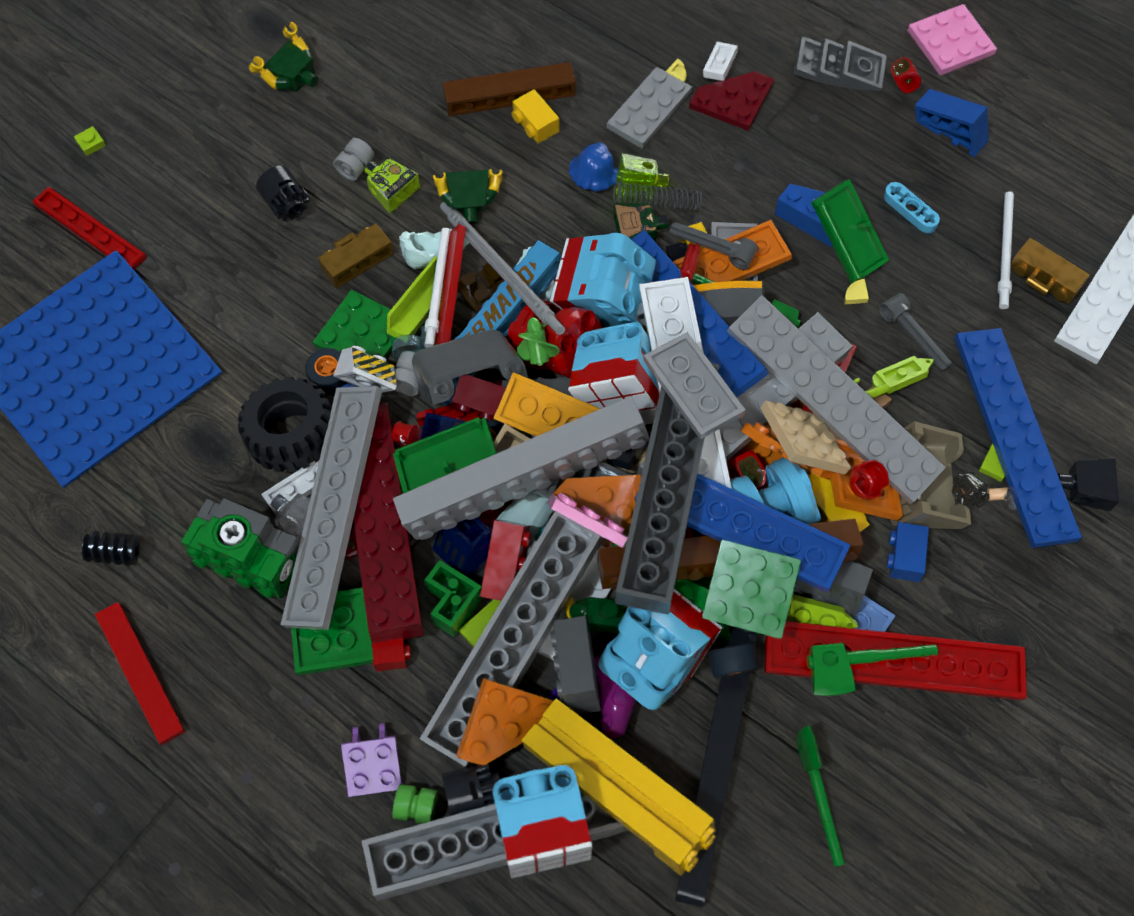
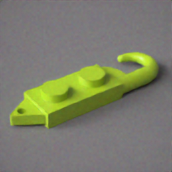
M912 356L879 370L872 378L874 388L865 392L873 399L885 393L890 394L927 378L934 359ZM856 378L853 381L856 384H858L860 382V379Z
M798 595L792 596L787 616L788 622L852 629L858 627V623L845 612L844 607Z

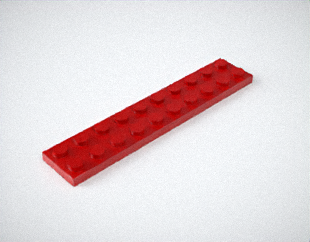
M787 621L782 639L765 635L764 673L811 678V670L807 666L806 657L810 655L809 649L815 645L843 643L846 652L936 645L938 654L933 656L882 660L874 663L850 665L854 683L1022 701L1027 698L1025 647Z

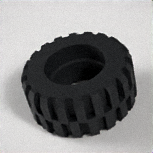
M285 377V380L277 378L272 380L270 384H262L258 391L254 390L249 395L250 399L248 401L245 400L241 407L243 411H240L238 415V431L252 458L258 464H261L262 467L268 470L273 468L274 471L284 472V470L288 469L289 472L297 471V468L300 467L305 469L310 466L311 462H318L320 460L332 407L326 394L322 389H319L317 384L313 382L308 383L307 379L298 378L297 380L294 377ZM291 415L306 416L300 426L288 433H270L272 427L285 417Z

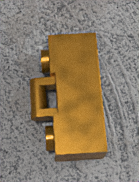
M377 224L363 229L361 233L357 234V237L351 232L333 243L334 249L326 251L318 259L323 273L337 289L394 255L389 238Z
M1029 238L1015 255L1010 267L1017 275L1028 278L1025 283L1043 295L1050 292L1057 300L1068 304L1071 303L1082 289L1090 275L1032 238Z

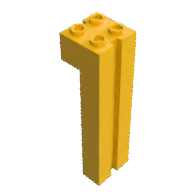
M555 699L543 713V718L539 723L534 724L521 740L524 747L550 768L560 765L570 767L576 775L578 788L581 793L654 850L655 856L680 876H682L685 870L690 872L699 860L697 858L699 850L702 848L707 850L716 838L713 835L715 832L714 819L558 699ZM560 775L561 777H565L570 780L568 776Z

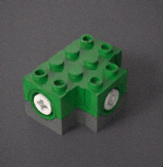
M223 498L220 504L206 499L181 541L186 549V554L191 557V562L197 567L205 569L207 566L222 578L227 579L229 576L236 579V583L242 587L249 589L252 586L267 598L274 596L279 599L282 598L291 582L299 549L297 538L274 528L269 517Z

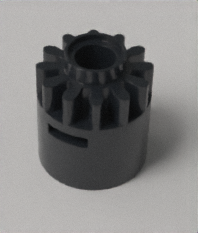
M272 167L265 171L257 181V192L278 219L281 218L283 221H286L289 217L290 220H293L307 209L306 203L310 202L309 195L287 167Z
M488 763L484 766L475 764L442 773L451 815L495 804L493 788L500 779L497 770L490 772Z

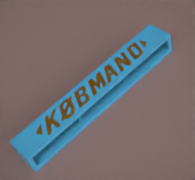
M538 240L528 250L522 261L513 268V271L539 297L557 276L561 255ZM504 281L498 286L497 291L483 304L478 314L469 321L463 332L454 340L488 330L501 331L507 337L509 326L513 321H516L519 313L527 304ZM478 371L466 375L474 377ZM460 376L452 378L454 384V393ZM453 396L449 400L441 402L440 404H442L443 406L450 405L452 403Z

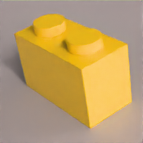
M535 90L513 101L512 116L514 120L520 123L528 137L533 138L538 144L559 132V117Z

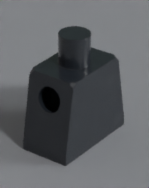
M1115 458L1077 461L1069 470V474L1058 473L1063 489H1070V501L1074 504L1111 511L1119 502Z

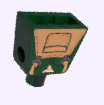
M614 204L616 231L630 239H633L645 230L656 242L657 230L668 228L667 216H654L650 204Z

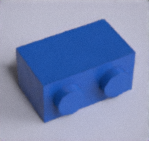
M898 522L895 530L890 531L888 545H892V552L888 553L886 568H890V578L913 582L921 581L925 574L929 527Z

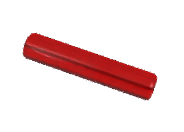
M692 242L689 243L680 270V278L688 277L689 281L693 278L700 254V244L696 243L694 245Z

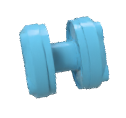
M784 457L766 466V479L769 487L761 491L756 489L753 482L746 475L730 480L733 490L805 524L821 521L807 473L798 464Z

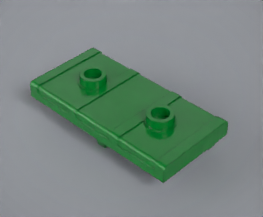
M850 179L844 180L811 202L851 284L864 278L889 261Z
M477 417L396 449L393 457L404 494L495 455L497 450L486 418L480 419Z

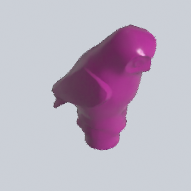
M600 655L594 661L603 716L600 720L602 734L609 739L620 738L626 732L630 717L635 708L636 699L599 669L598 661L601 657Z

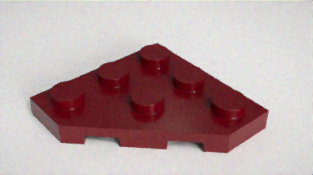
M754 71L698 87L689 103V109L749 131L774 84V78Z

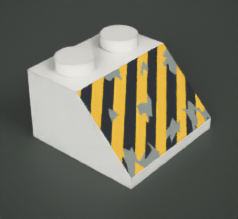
M358 346L342 350L333 375L334 377L360 387L378 386L382 389V393L396 389L394 365L387 363V359L378 355L371 356L365 353V349Z

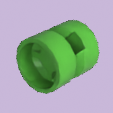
M399 784L394 800L393 819L408 822L411 818H414L417 824L433 821L438 802V790L422 788L420 791H417L415 786Z

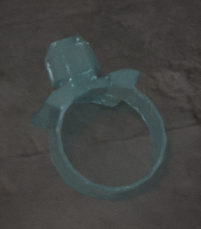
M425 325L421 327L422 335L420 337L404 335L393 340L392 355L396 359H399L400 354L404 352L397 349L401 346L416 345L417 349L411 351L415 353L426 348L424 346L426 338Z

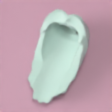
M403 232L399 239L402 256L406 263L413 269H422L429 264L434 256L438 257L441 232L435 234L429 232ZM466 238L463 249L470 243Z
M530 491L524 498L514 499L496 520L530 525L529 532H532L531 541H535L536 533L547 524L554 510L548 505V498Z

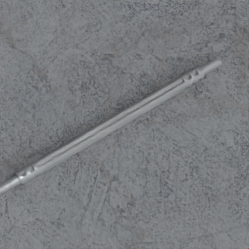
M445 202L441 203L440 209L448 216V221L454 227L458 224L466 227L465 238L532 309L534 314L544 324H548L557 335L563 334L565 328L555 318V313L494 251L459 211L448 207Z

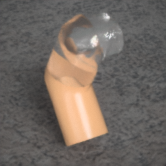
M991 488L986 490L988 501L1006 500L1009 502L1008 507L1011 510H1017L1009 488Z

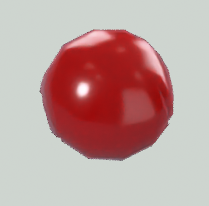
M869 460L857 464L849 476L850 489L857 497L865 501L882 496L881 491L889 485L888 471L877 460Z

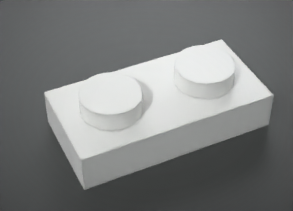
M717 42L703 70V77L724 81L737 54V46Z

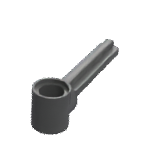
M677 222L672 223L669 231L673 236L695 244L698 243L700 246L728 255L731 264L742 270L749 268L759 249L755 242L747 238H741L733 243Z
M897 293L879 305V312L883 319L887 322H899L930 359H934L933 363L939 370L944 371L952 364L950 359L909 314L911 304L903 293Z

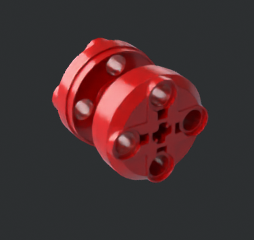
M541 299L555 313V318L565 328L564 333L561 335H557L548 324L544 328L546 342L558 346L560 352L554 357H549V361L541 366L531 364L530 360L522 361L527 367L550 369L560 376L571 378L578 338L585 332L602 329L601 322L591 310L579 307H568L561 310L549 300ZM528 305L521 310L516 321H513L508 329L509 339L512 341L516 352L519 344L524 339L518 335L527 331L529 319L535 317L539 320L540 324L543 323Z

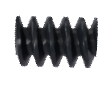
M94 531L92 537L86 534L83 538L82 558L86 562L93 560L95 563L103 561L105 564L113 562L115 565L131 566L135 565L138 561L140 553L138 535H134L131 542L128 534H124L120 541L119 533H114L112 539H110L109 532H104L102 538H100L99 531Z

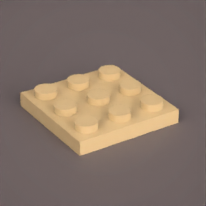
M767 400L761 405L760 409L790 461L844 475L851 468L846 460L845 453L835 442V436L814 413Z

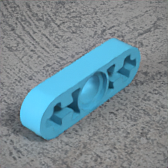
M893 182L887 185L884 199L890 206L924 233H932L937 229L940 218L934 210L901 183ZM913 204L917 207V210L909 211L906 205Z

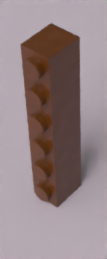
M571 62L443 82L444 97L449 117L512 107L514 100L532 90H535L544 101L576 96V81Z

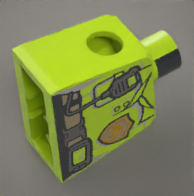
M387 159L380 166L371 161L365 167V172L368 174L367 183L370 192L390 214L420 188L418 174L391 159Z

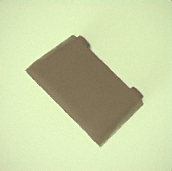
M916 421L904 427L946 468L912 504L899 494L903 517L898 521L891 520L892 525L897 526L898 522L926 526L929 529H963L971 525L969 508L963 504L955 505L951 463L963 454L962 434Z

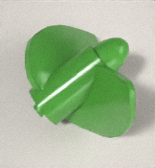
M535 317L529 319L527 331L518 335L524 339L517 348V354L522 360H530L531 364L541 366L549 361V357L559 354L560 349L558 346L546 342L544 330L546 324H540L539 320Z

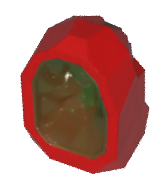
M901 57L893 63L891 73L903 93H911L920 87L921 77L910 59Z
M752 449L728 463L736 477L746 475L758 491L763 488L766 481V471Z

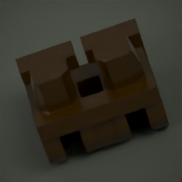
M487 263L479 273L469 272L462 276L460 282H458L457 291L472 310L478 314L483 304L497 291L498 286L505 280Z

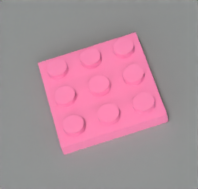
M964 4L912 23L907 30L940 76L995 55L997 50Z
M559 492L558 496L551 494L547 501L550 508L621 547L624 546L628 539L623 534L624 529L618 523L607 517L603 521L600 520L601 516L585 505H582L581 508L576 507L577 503Z

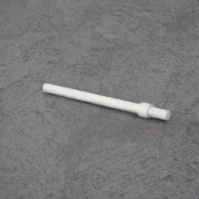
M1006 192L1004 196L1001 276L997 292L1000 294V309H1007L1009 307V294L1012 292L1010 267L1013 192Z
M442 228L429 318L425 321L424 328L426 332L424 346L426 348L434 346L436 333L439 332L440 322L438 321L451 232L449 228Z

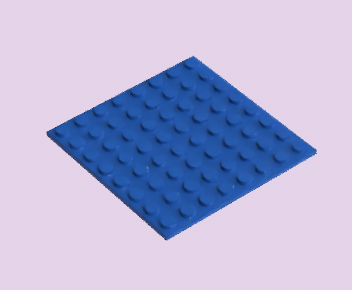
M117 250L0 329V409L63 489L222 374L219 367Z

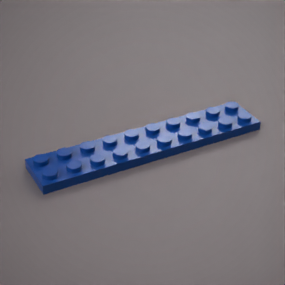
M645 230L631 239L656 260L652 282L680 278V270ZM689 281L704 355L710 363L719 364L718 374L737 398L766 377L768 372L747 347L740 344L727 332L729 326Z
M1001 328L957 333L954 338L1031 548L1078 542L1082 538Z

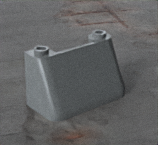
M488 330L417 351L412 358V366L421 398L433 405L445 402L453 396L454 384L452 378L486 368L499 370L502 377L510 380L513 372L528 377L522 359L506 336L498 330Z

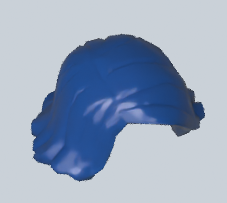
M598 142L587 146L569 164V175L576 182V185L584 188V190H607L619 180V172L617 168H614L613 157L607 146L603 143Z

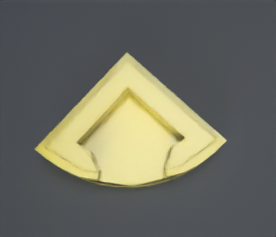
M677 59L666 72L685 82L686 70L684 64Z
M865 279L857 280L848 287L844 298L845 305L868 302L869 297Z

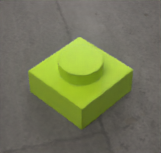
M93 126L74 136L75 141L86 156L106 146Z

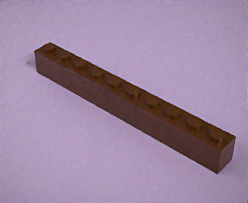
M855 518L807 524L850 544L843 560L844 562L859 559L864 544ZM709 536L684 538L676 580H698L702 577L713 576L721 542ZM626 545L623 547L598 548L597 565L602 589H617Z

